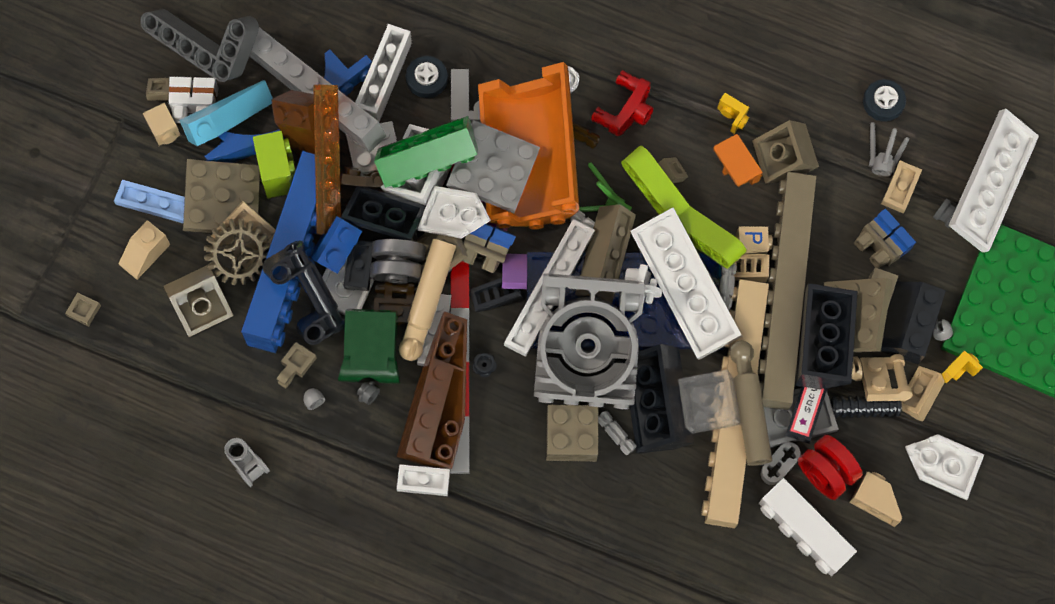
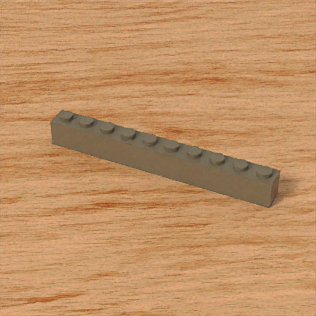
M787 172L785 180H780L778 194H782V202L778 201L776 216H780L779 224L776 223L774 228V238H777V246L773 245L771 260H775L774 268H770L768 281L772 283V291L768 290L766 305H770L769 313H765L763 326L767 328V336H763L761 342V351H765L764 360L760 359L758 374H762L760 389L763 407L789 410L793 403L816 176Z

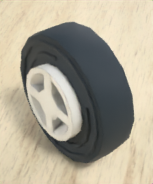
M430 56L418 57L412 61L407 68L405 76L407 86L411 92L418 97L427 99L441 94L448 81L447 69L444 64L437 58Z
M887 79L877 80L870 84L863 97L864 109L868 115L882 122L892 121L899 117L906 104V96L902 87L896 82Z

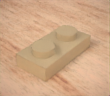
M899 161L881 204L904 213L922 169Z

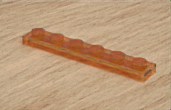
M313 85L317 234H327L335 218H341L338 85Z

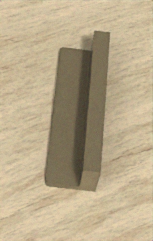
M620 204L599 207L593 228L595 232L589 242L580 276L619 279L631 235L630 231L632 230L636 214ZM576 289L575 295L578 297L590 296V292L584 289ZM598 291L595 297L612 303L615 292Z

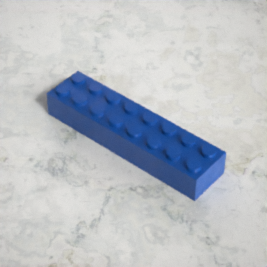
M302 151L266 259L283 250L290 243L299 240L303 241L305 245L304 250L310 257L313 255L315 248L313 240L315 234L319 235L321 231L322 221L320 219L322 213L327 212L330 199L327 197L329 191L334 190L337 177H334L335 168L332 167L331 158ZM277 266L273 270V275L280 272L281 266ZM262 269L241 331L248 346L276 353L278 346L282 347L285 339V333L283 332L285 324L290 323L293 315V310H291L292 303L298 300L300 294V287H298L300 281L297 276L282 285H277L265 275Z

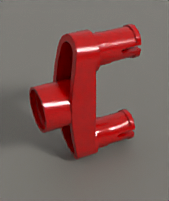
M624 70L618 75L616 84L627 88L633 93L619 115L614 116L598 107L596 109L597 113L594 112L591 118L593 122L608 128L609 132L616 136L622 135L633 122L645 126L653 113V107L645 103L649 95L651 82L643 78L638 79Z

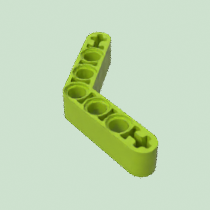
M639 146L621 162L625 171L659 215L671 208L675 209L692 243L701 252L727 269L747 252L745 246L738 238L689 206L646 148Z

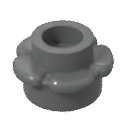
M374 381L369 384L365 382L361 385L357 392L359 402L370 405L377 398L380 389L375 386Z

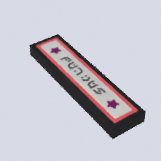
M801 387L785 436L810 444L828 388L813 389Z

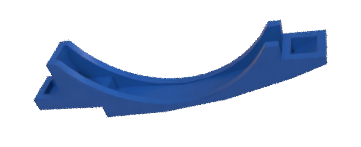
M328 50L324 53L326 63L324 79L347 96L353 91L354 86L361 81H365L372 61L366 55L347 69L335 54ZM224 132L218 136L222 140L221 144L208 153L205 159L206 161L234 163L256 155L253 136L258 135Z

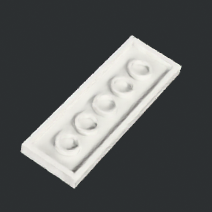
M1007 109L999 111L948 225L982 253L988 252L992 246L1039 137Z
M674 208L630 231L655 279L658 280L657 283L698 360L742 337L739 328Z

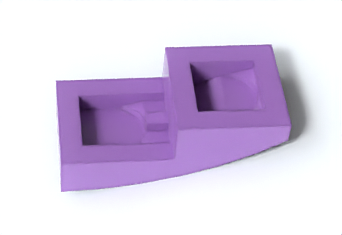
M506 254L502 267V289H527V254Z

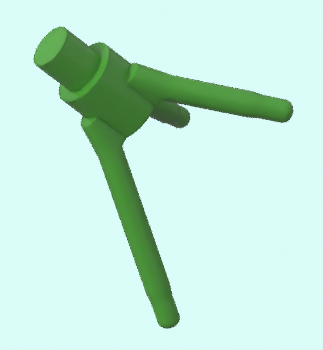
M589 163V168L599 180L596 185L609 197L606 204L601 206L620 204L626 209L631 210L632 207L624 203L625 200L620 198L611 189L596 167ZM601 206L579 207V210L581 212L598 211Z

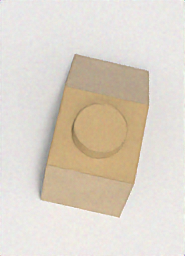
M147 220L130 238L118 264L138 280L170 246L166 235Z
M867 472L862 477L849 503L895 527L901 522L902 516L891 484L886 482L885 477L876 472Z

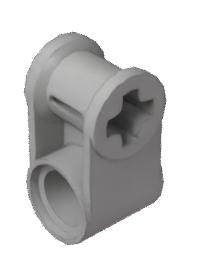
M233 438L226 443V456L249 487L263 473L267 474L270 472L259 456L242 439ZM236 446L244 448L243 454L239 457L231 456V450Z

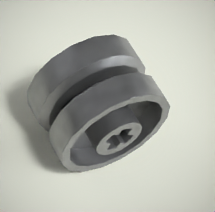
M399 239L373 241L371 256L378 261L371 263L370 278L380 282L387 281L395 284L419 283L424 267L418 263L425 260L426 246L418 242Z

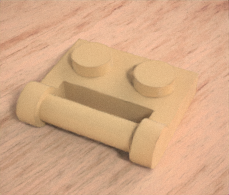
M894 354L891 357L860 358L862 381L867 401H906L912 398V390L907 384L904 371L905 360L903 355ZM887 369H894L898 385L897 389H892Z

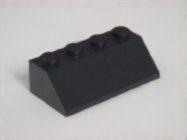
M808 283L804 291L795 386L825 389L851 384L858 291Z
M659 344L639 351L635 403L630 405L637 453L674 450L694 444L679 347Z

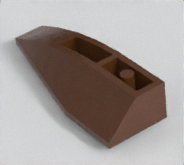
M445 311L442 314L412 400L397 453L398 458L426 466L452 469L465 422L467 319Z

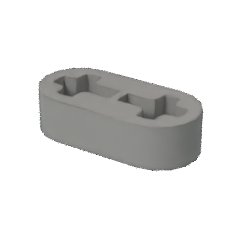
M791 442L782 444L772 455V462L764 464L760 473L762 480L769 485L779 483L797 463L801 453L799 447ZM783 449L785 451H789V449H791L793 451L792 457L794 459L788 458L785 461V463L781 461L782 457L785 455ZM776 464L780 466L776 472L778 478L776 476L768 477L769 471L766 468L773 469Z

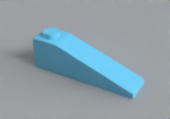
M263 80L179 121L188 141L199 146L218 137L272 104L271 99L273 98L266 81Z

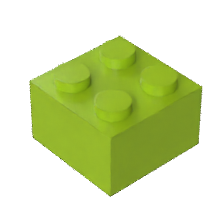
M282 131L253 136L261 179L267 198L287 195L296 172L289 139L283 138Z

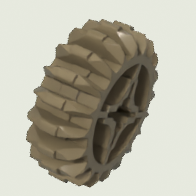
M229 219L230 227L226 228L225 224L221 222L220 227L222 231L219 232L216 228H213L212 233L216 237L207 236L206 240L212 245H205L204 251L211 253L206 254L204 259L205 261H212L207 265L209 270L217 268L213 273L215 277H219L223 273L222 282L226 283L228 278L231 277L232 285H236L237 278H240L242 285L246 284L245 277L249 276L251 281H255L253 273L256 272L258 275H261L262 270L259 266L263 267L265 261L263 258H266L268 254L264 250L270 248V243H262L268 237L266 234L259 235L262 230L260 226L252 231V221H249L246 227H244L243 219H239L238 226H235L233 219ZM236 233L232 243L219 246L225 237ZM243 234L255 240L258 250H252V248L246 247L243 244ZM239 242L243 254H240L236 261L234 253L231 251L238 247ZM217 253L223 254V256H227L232 260L231 269L226 268L219 262ZM255 258L250 266L239 270L244 260Z

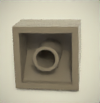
M789 120L752 140L766 184L785 180L787 172L806 174L819 167L806 124Z
M207 265L164 285L165 291L188 337L234 316L212 270H209Z

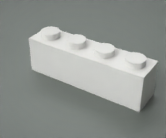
M390 24L386 28L355 102L378 122L382 117L412 44L411 31Z
M784 478L759 502L762 506L760 509L763 514L769 519L774 518L778 522L781 532L787 537L791 536L798 543L797 547L806 556L810 555L816 561L815 565L822 573H828L830 576L834 575L857 552Z

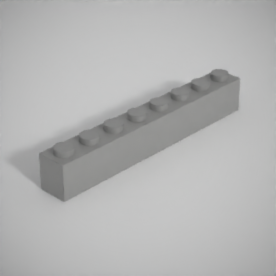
M259 27V32L250 53V57L291 90L326 96L331 122L369 153L386 137L380 123Z

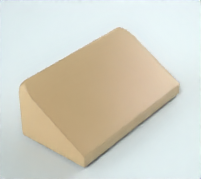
M919 366L908 384L911 387L913 396L909 400L901 401L902 411L923 422L945 381L941 373Z

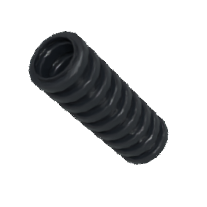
M865 395L863 398L860 396H855V398L852 396L847 398L840 396L839 399L837 396H833L830 401L835 418H838V416L845 418L846 415L849 418H853L854 415L857 418H860L861 415L865 418L869 417V415L872 417L877 415L879 417H884V415L891 417L892 414L895 417H899L902 411L901 401H867Z

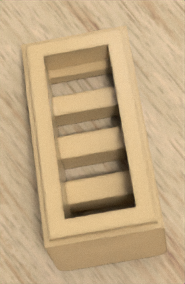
M744 254L736 261L741 263V270L734 274L735 280L767 282L769 277V254ZM718 263V279H721L723 276L721 274L722 265ZM746 263H751V272H746ZM757 264H761V272H756Z

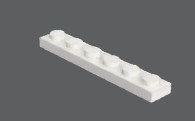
M573 219L543 274L572 275L595 230ZM543 274L504 342V346L525 357L549 315L541 306ZM548 305V307L552 310L554 306Z

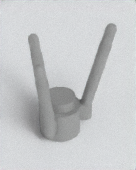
M871 122L869 167H872L874 174L888 177L891 173H894L909 138L906 137L892 160L893 156L890 154L897 133V129L893 128L886 152L879 153L876 156L875 123Z

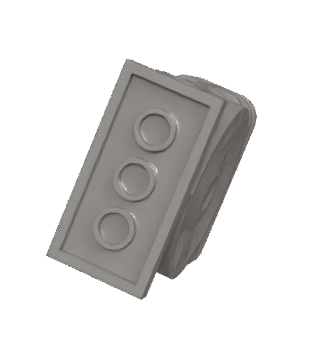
M543 274L541 306L549 315L542 325L538 339L534 396L539 398V402L553 403L554 399L564 400V404L579 405V401L589 402V406L604 407V403L614 404V408L629 409V405H634L639 344L637 332L632 322L642 314L643 297L645 294V283L643 281ZM565 287L588 290L590 297L575 298L564 303ZM598 291H620L619 306L616 307L604 299L596 298L595 294ZM548 305L558 306V308L553 312ZM625 311L634 312L628 318L625 316ZM591 312L607 318L617 331H628L629 336L614 335L607 323L595 317L577 318L570 322L563 331L550 330L552 325L562 326L566 320L574 315ZM584 339H592L595 342V347L591 351H584L581 348V342ZM547 353L562 354L564 361L571 368L582 373H594L600 371L603 368H605L613 358L627 360L625 363L614 362L609 369H607L605 372L594 376H581L569 371L561 363L559 358L548 357Z

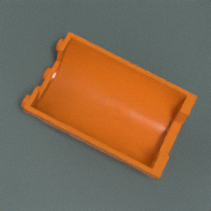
M564 62L542 67V77L544 78L509 86L500 79L478 84L480 122L540 147L515 213L486 202V212L491 219L489 222L496 224L497 228L529 226L530 229H541L545 224H563L565 219L579 211L569 69Z

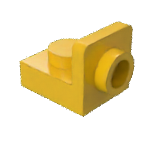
M724 93L717 109L726 118L735 119L730 132L735 134L737 129H743L749 120L747 116L749 107Z
M963 351L941 375L945 383H947L952 378L957 381L965 371L975 376L983 367L973 354Z

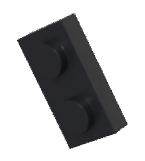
M358 241L354 245L347 258L344 289L369 291L371 280L370 267L374 260V257L371 256L373 242Z

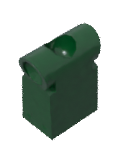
M345 310L344 360L338 381L358 382L361 379L370 377L380 383L400 384V375L396 361L397 310Z

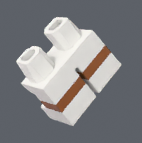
M170 77L169 105L175 123H180L179 120L187 117L188 113H195L215 103L218 96V85L215 78H193L192 81L191 77Z

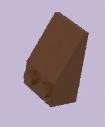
M290 90L271 99L275 123L280 131H282L285 139H289L290 146L298 159H300L302 151L331 158L332 166H336L337 160L327 97Z

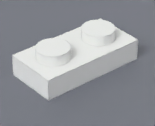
M399 465L397 491L447 496L450 469Z

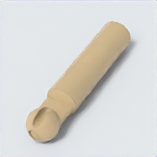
M437 239L432 240L407 319L408 325L403 340L399 345V353L403 359L414 361L421 357L423 353L425 338L428 329L431 328L456 245Z

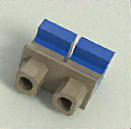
M886 208L874 220L864 226L854 242L862 252L869 246L875 250L876 253L869 258L875 268H880L885 264L890 266L909 252L916 243L902 226L898 228L900 224Z
M486 223L462 238L468 256L462 261L473 265L477 253L485 256L481 268L494 273L499 263H504L508 249L513 244L516 236Z

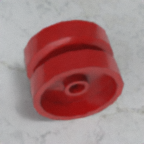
M824 435L814 444L815 450L808 449L797 460L802 472L813 486L829 499L836 500L846 491L845 484L852 486L863 474L860 465L848 449L832 436Z

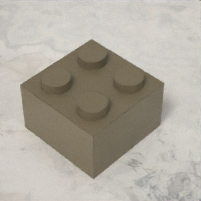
M548 405L546 461L596 462L598 457V407L589 405Z

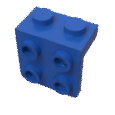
M333 216L318 240L311 258L338 274L354 245L358 242L362 231L343 219Z

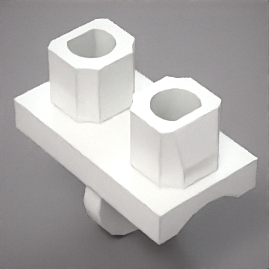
M640 264L639 269L627 268L625 280L643 281L645 283L643 305L644 301L652 304L653 298L661 297L662 290L656 287L658 280H650L651 272L647 271L648 265Z

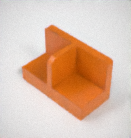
M738 134L714 146L713 150L724 166L722 173L724 175L729 174L736 186L739 187L747 182L751 185L759 182L763 172Z

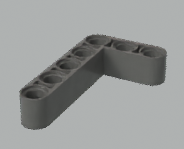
M165 9L145 12L140 20L145 32L220 82L238 78L243 74L259 32V24L254 17L245 16L233 19L229 22L219 46Z

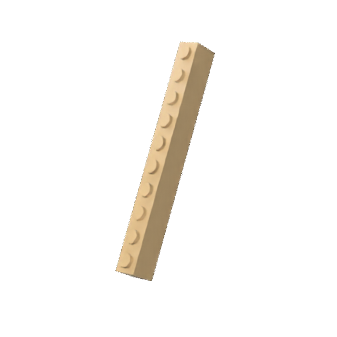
M740 279L737 287H734L733 296H731L732 301H734V309L729 310L742 337L724 346L728 348L727 356H723L721 371H725L724 380H720L718 394L722 395L721 404L717 403L715 409V418L719 419L718 428H713L711 442L715 443L714 452L710 451L708 466L712 467L711 476H707L705 491H709L708 501H703L701 513L702 516H706L705 524L735 528L738 524L746 466V452L734 378L738 375L736 363L731 360L730 349L737 341L750 343L754 349V357L751 361L752 372L758 373L769 284Z

